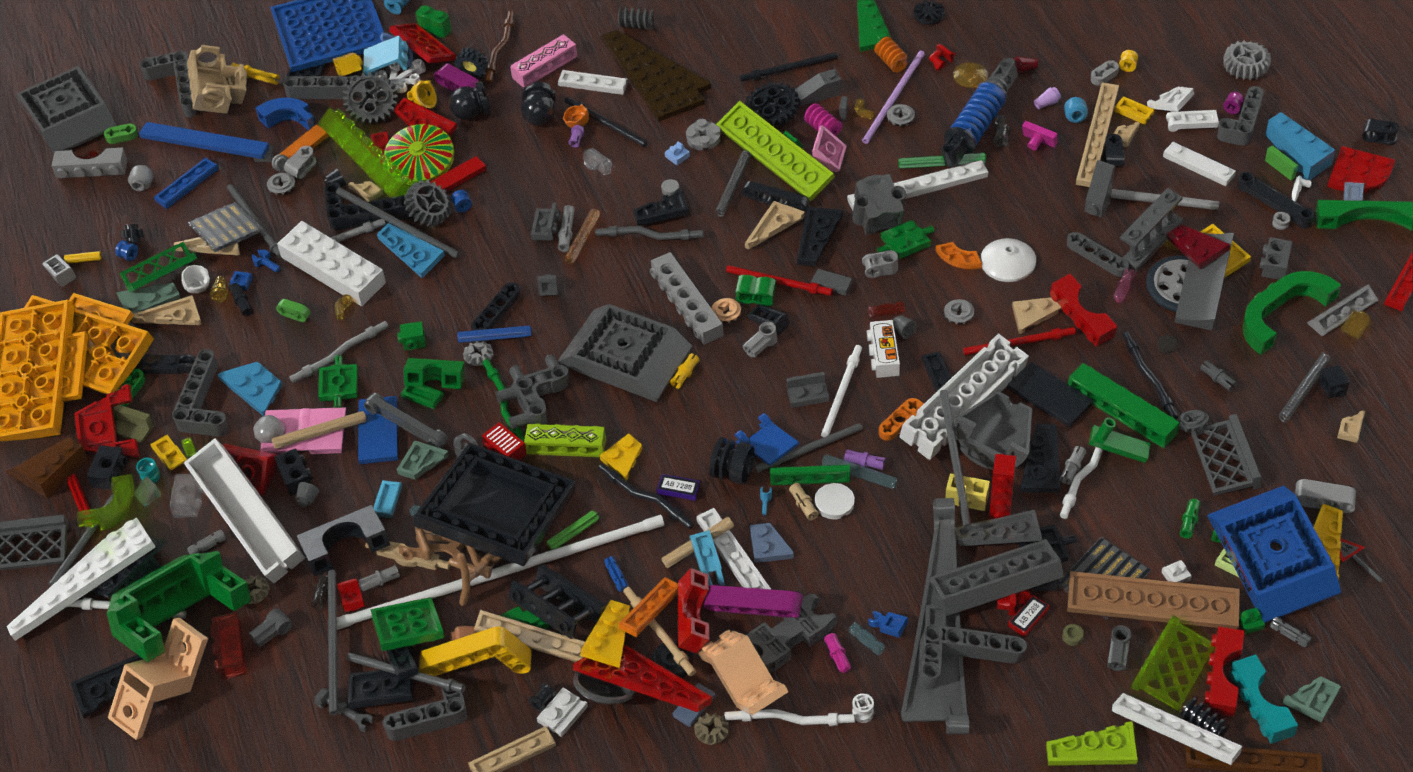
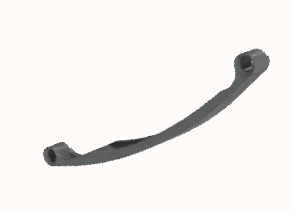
M935 498L933 500L934 535L901 716L904 722L945 721L947 735L969 734L963 656L942 653L941 673L935 687L926 689L918 682L920 640L925 629L926 605H941L929 577L957 568L954 498ZM960 612L947 616L948 627L961 628Z

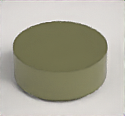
M1076 624L1065 626L1062 633L1063 641L1071 646L1081 644L1084 638L1083 629Z

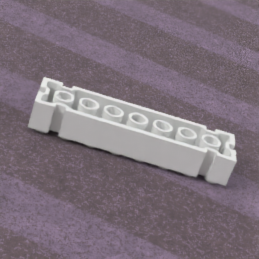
M998 334L989 342L988 348L984 347L918 409L916 417L912 415L903 423L899 437L910 446L914 444L919 446L918 452L931 460L940 451L941 445L945 446L948 443L940 391L947 390L954 425L957 416L994 392H1001L1012 380V377H1015L1025 368L1029 355L1018 347L1012 349L1010 347L1011 342Z

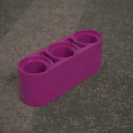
M445 64L434 74L435 80L451 91L463 86L474 88L476 87L475 83L479 82L475 77L450 64Z

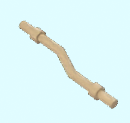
M630 587L624 589L623 592L634 608L642 600L641 597H637ZM653 619L648 625L673 654L675 662L682 666L689 676H693L696 670L688 661V656L684 651L679 650L664 629Z

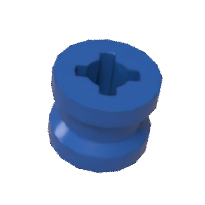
M465 190L455 191L451 195V201L456 211L465 212L471 208L472 202Z
M121 240L116 246L115 254L117 257L124 258L127 261H133L138 254V247L135 244H129V242Z

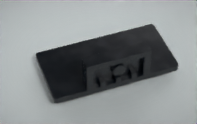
M150 537L156 546L154 549L90 592L110 598L121 586L125 588L161 568V565L153 556L167 542L164 539Z

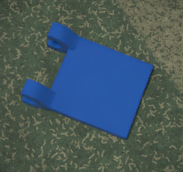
M765 413L758 417V420L762 422L759 424L761 430L748 438L741 430L734 434L738 438L736 441L737 445L739 442L754 445L755 455L769 466L799 445L797 440L776 426Z

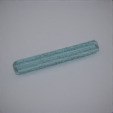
M824 455L822 459L823 466L850 465V475L891 489H894L897 484L896 477L829 455Z

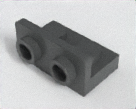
M824 372L794 376L786 379L791 408L829 402Z

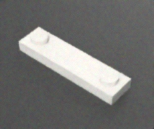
M1172 142L1163 153L1164 158L1224 186H1227L1235 176V170L1175 142Z

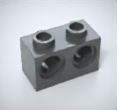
M1269 238V242L1264 244L1262 255L1266 256L1265 258L1261 257L1259 267L1263 269L1262 277L1279 280L1285 276L1292 241Z

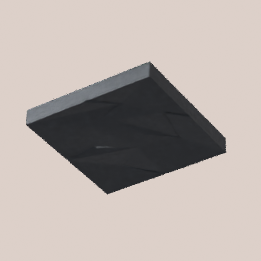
M468 443L415 513L414 526L524 567L575 493L576 481Z

